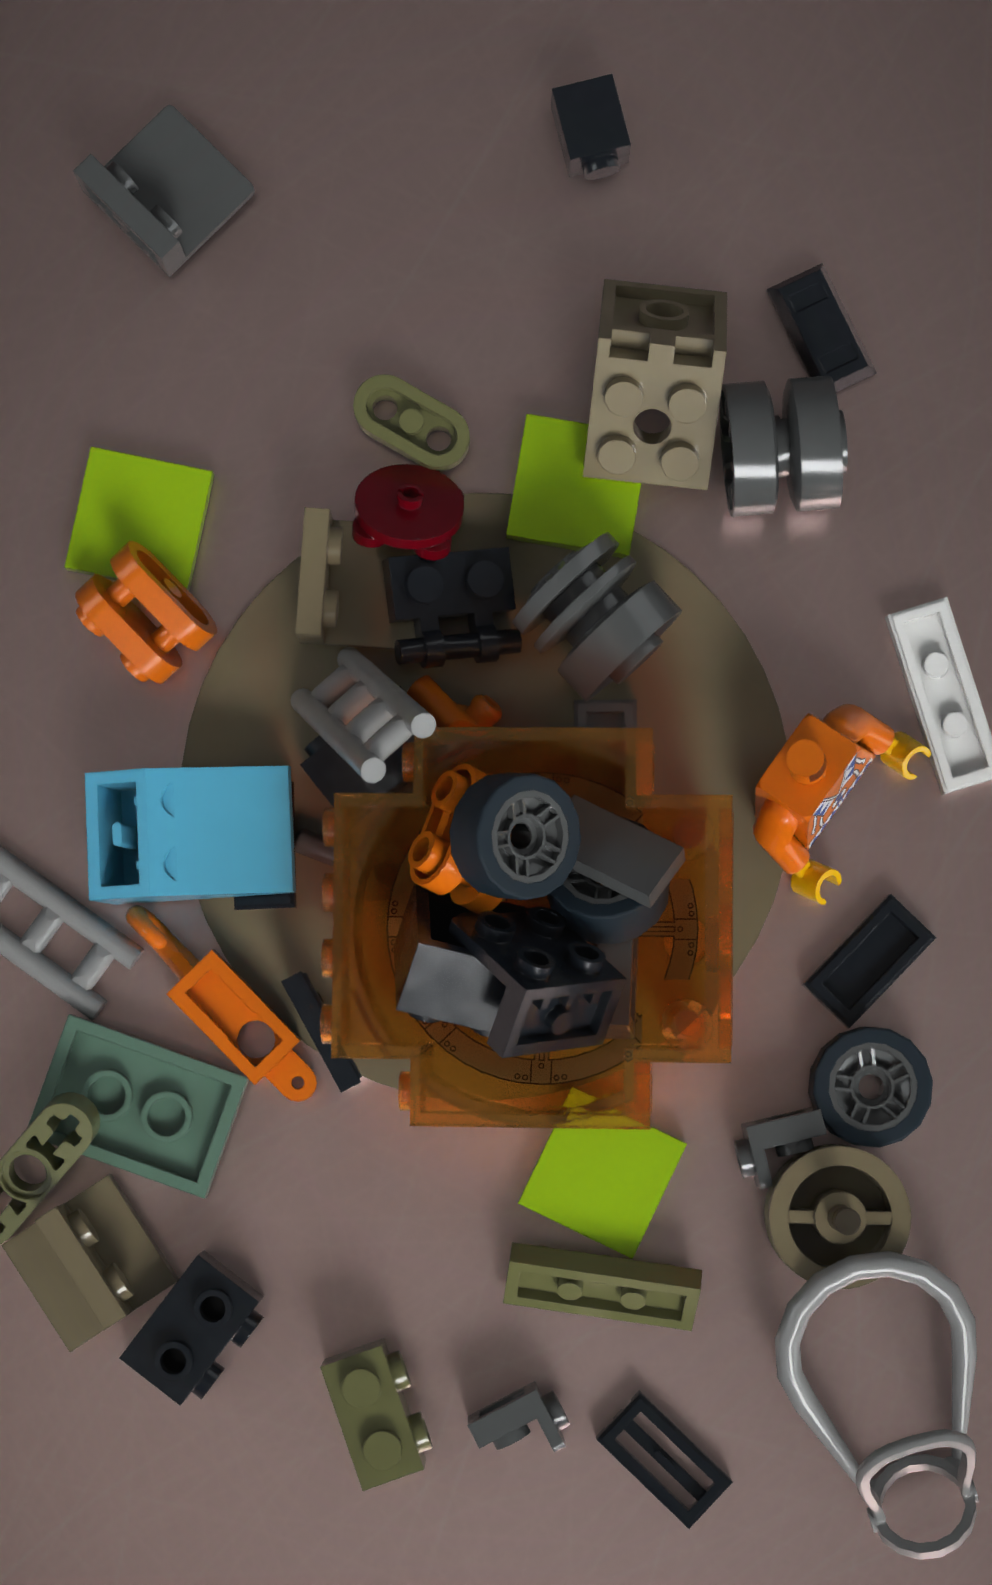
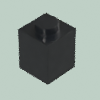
M613 74L552 88L551 110L569 177L584 174L587 180L601 179L620 171L621 164L629 163L631 143Z

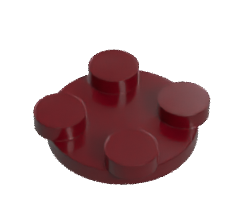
M397 464L380 468L366 476L356 489L352 538L357 544L367 548H376L386 544L396 548L414 549L418 556L426 560L443 559L450 553L452 536L458 531L463 521L464 494L446 475L420 465Z

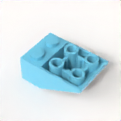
M291 766L141 768L85 773L90 901L120 905L296 893Z

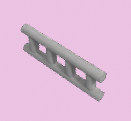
M346 647L338 654L337 662L339 667L316 686L312 692L305 688L296 690L291 696V706L363 780L368 783H376L382 780L386 773V765L383 761L412 735H415L417 738L431 736L436 728V720L354 647Z
M0 845V903L12 886H14L43 907L22 938L0 923V954L93 1021L107 1003L105 998L92 990L114 959L130 970L139 960L144 949ZM63 922L94 944L72 975L42 954V951Z

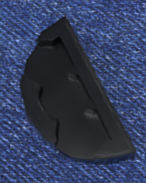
M300 971L281 981L340 1092L342 1093L361 1083L360 1078L362 1076L358 1066L345 1046V1040L325 1002L311 983L309 975L306 972Z

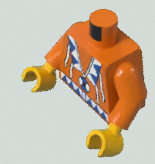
M853 704L838 706L827 713L823 720L808 713L762 775L755 789L756 820L753 825L755 839L785 873L792 874V890L821 905L827 903L820 895V887L823 880L839 886L842 878L837 870L809 859V850L874 760L875 754L880 755L881 761L885 765L909 780L917 777L907 770L909 759L917 752H921L927 757L931 756L930 750L925 745L905 732L899 731L894 733L890 726L861 707Z

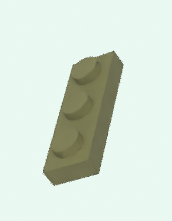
M512 1242L503 1303L692 1331L701 1291L702 1270Z

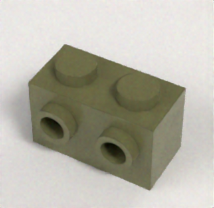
M385 1338L324 1359L320 1368L362 1491L424 1470L426 1463L424 1451L433 1449V1445L421 1411L411 1414L403 1390L412 1387L400 1350L390 1353Z

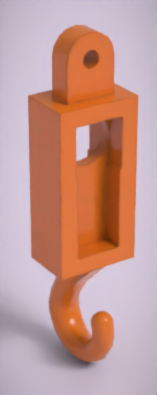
M140 905L130 907L126 912V921L157 952L180 980L166 993L168 997L254 1085L265 1076L291 1101L300 1102L310 1098L316 1090L317 1077L313 1069L293 1049L301 1041V1038L215 949H212L199 961L153 913ZM256 1020L266 1023L273 1030L275 1036L273 1049L264 1057L259 1058L249 1057L238 1044V1034L243 1025ZM293 1078H303L304 1085L301 1088L294 1087L292 1084Z

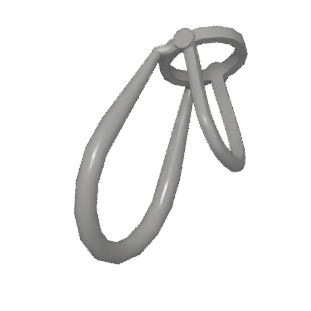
M892 1251L849 1255L814 1273L787 1303L775 1337L777 1378L796 1412L856 1484L859 1494L869 1506L866 1509L873 1532L878 1533L882 1541L900 1555L919 1560L940 1558L962 1545L972 1533L977 1516L976 1503L979 1502V1498L972 1480L976 1465V1447L973 1440L967 1435L977 1362L975 1316L959 1286L926 1260ZM890 1277L921 1287L938 1301L950 1323L952 1346V1430H933L897 1440L875 1450L858 1465L802 1371L800 1343L810 1316L830 1294L858 1280ZM934 1448H952V1456L946 1458L929 1454L908 1456ZM900 1459L888 1465L878 1478L871 1480L882 1467L894 1460ZM931 1471L943 1474L960 1488L965 1509L961 1522L951 1534L934 1542L917 1543L901 1538L889 1528L882 1509L885 1493L897 1479L910 1472Z

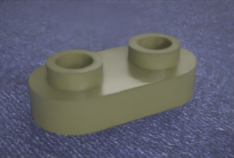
M382 374L373 376L363 382L358 388L353 401L354 414L359 427L369 437L416 464L439 472L455 468L466 457L470 446L469 428L465 419L456 410L393 375ZM381 401H391L397 406V412L391 419L382 420L375 416V406ZM442 431L449 435L451 442L446 449L436 451L428 446V437L434 432Z

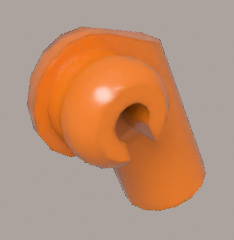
M425 675L415 681L407 692L409 696L435 718L436 729L443 733L481 739L494 732L493 725L499 722L502 716L501 707L487 695L474 696L469 706L454 702L429 675Z

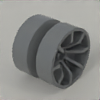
M828 375L788 379L783 392L782 419H780L779 415H774L772 398L764 381L722 384L720 397L721 451L726 498L731 517L773 514L778 500L779 478H787L789 495L796 511L840 508L843 494V473H846L848 464V447L843 411L839 410L832 377Z

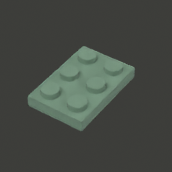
M69 1014L29 1125L55 1096L66 1092L84 1095L94 1103L99 1112L100 1128L82 1155L205 1199L208 1196L249 1079L233 1071ZM70 1114L67 1118L61 1120L59 1126L47 1141L59 1146L68 1133L76 1129L79 1124L78 1119Z

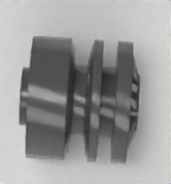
M609 532L600 535L590 544L578 550H573L558 562L534 586L527 602L512 620V624L522 635L531 632L546 619L551 623L534 643V647L540 654L557 646L565 639L573 646L558 668V673L585 702L596 696L612 681L619 685L638 669L662 645L663 640L660 636L682 613L681 608L654 580L639 587L629 595L621 588L636 566V561L631 555L621 559L607 571L602 568L619 547V543Z

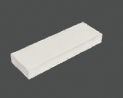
M944 597L887 615L885 620L925 745L931 752L929 758L941 795L992 780V735L948 598Z

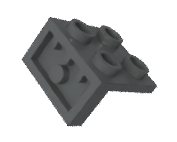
M167 105L105 166L90 154L73 170L83 192L169 277L255 194L253 184L172 105Z

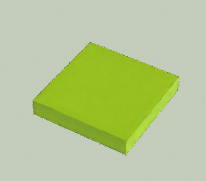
M526 414L506 539L578 550L590 544L600 535L609 532L619 543V547L612 556L625 558L630 555L641 483L583 477L588 424Z
M91 446L64 568L67 571L91 576L99 574L107 579L116 580L118 577L111 567L110 559L129 541H135L148 549L190 592L215 476L213 471Z
M572 1088L518 1204L633 1259L687 1143Z

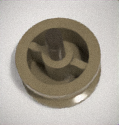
M847 1145L814 1146V1149L798 1153L790 1158L772 1179L773 1187L768 1188L764 1203L766 1233L778 1257L803 1279L808 1281L814 1273L849 1255L883 1251L903 1253L911 1229L909 1199L896 1173L875 1155ZM878 1278L858 1280L842 1289L857 1288L869 1284Z

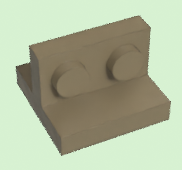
M112 1174L107 1175L68 1202L48 1211L36 1219L33 1225L1 1245L69 1352H72L103 1330H106L179 1280Z

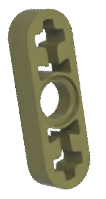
M66 1092L55 1096L0 1159V1195L4 1190L12 1197V1200L0 1214V1244L6 1242L85 1152L97 1135L100 1128V1115L94 1103L84 1095ZM70 1114L78 1119L79 1124L55 1148L47 1140L57 1129L61 1120H64ZM21 1155H30L39 1159L45 1167L46 1179L37 1184L23 1181L15 1172V1158Z

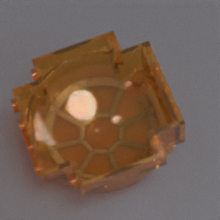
M436 727L431 736L417 738L414 735V742H405L403 744V781L413 782V793H334V807H325L323 813V842L325 847H334L333 873H324L322 881L323 911L333 912V939H323L321 949L323 978H332V1004H323L321 1009L322 1044H331V1058L410 1059V1071L400 1072L398 1088L400 1111H410V1126L650 1130L652 1127L653 1062H732L733 795L655 794V731L653 728ZM466 763L489 775L506 772L534 773L554 780L570 798L575 794L618 816L641 823L649 831L684 847L685 862L670 881L668 905L658 922L639 936L635 1039H604L603 1045L501 1058L487 1044L489 1037L482 1036L469 1027L444 1021L436 1023L422 1022L411 1017L407 1012L396 1010L394 943L414 885L410 876L408 854L413 841L421 833L430 810L433 787L444 772L452 770L457 765ZM547 895L528 900L502 899L504 902L528 908L540 906L551 909Z

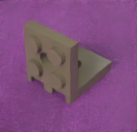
M604 279L583 477L708 490L727 353V292ZM656 409L664 412L669 417L671 423L665 430L659 433H647L637 426L635 418L645 410Z

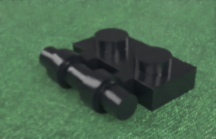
M509 547L450 552L445 558L440 560H426L418 555L388 557L382 561L389 623L414 621L416 638L395 641L394 651L398 665L420 663L424 669L443 667L445 660L474 658L476 663L497 662L499 655L521 652L522 638L520 631L517 628L497 630L493 621V613L510 612L516 609ZM468 617L469 633L443 635L440 631L439 618Z

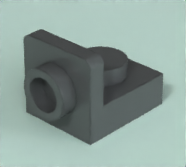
M808 1107L742 1123L744 1139L734 1141L742 1177L754 1176L755 1184L759 1189L773 1187L765 1149L775 1147L777 1157L814 1149L812 1138L827 1134L821 1109Z
M534 1381L469 1415L467 1426L479 1449L493 1442L496 1449L499 1450L527 1436L531 1432L527 1424L537 1419L553 1451L556 1452L566 1447L561 1430L571 1424L554 1391L542 1395Z

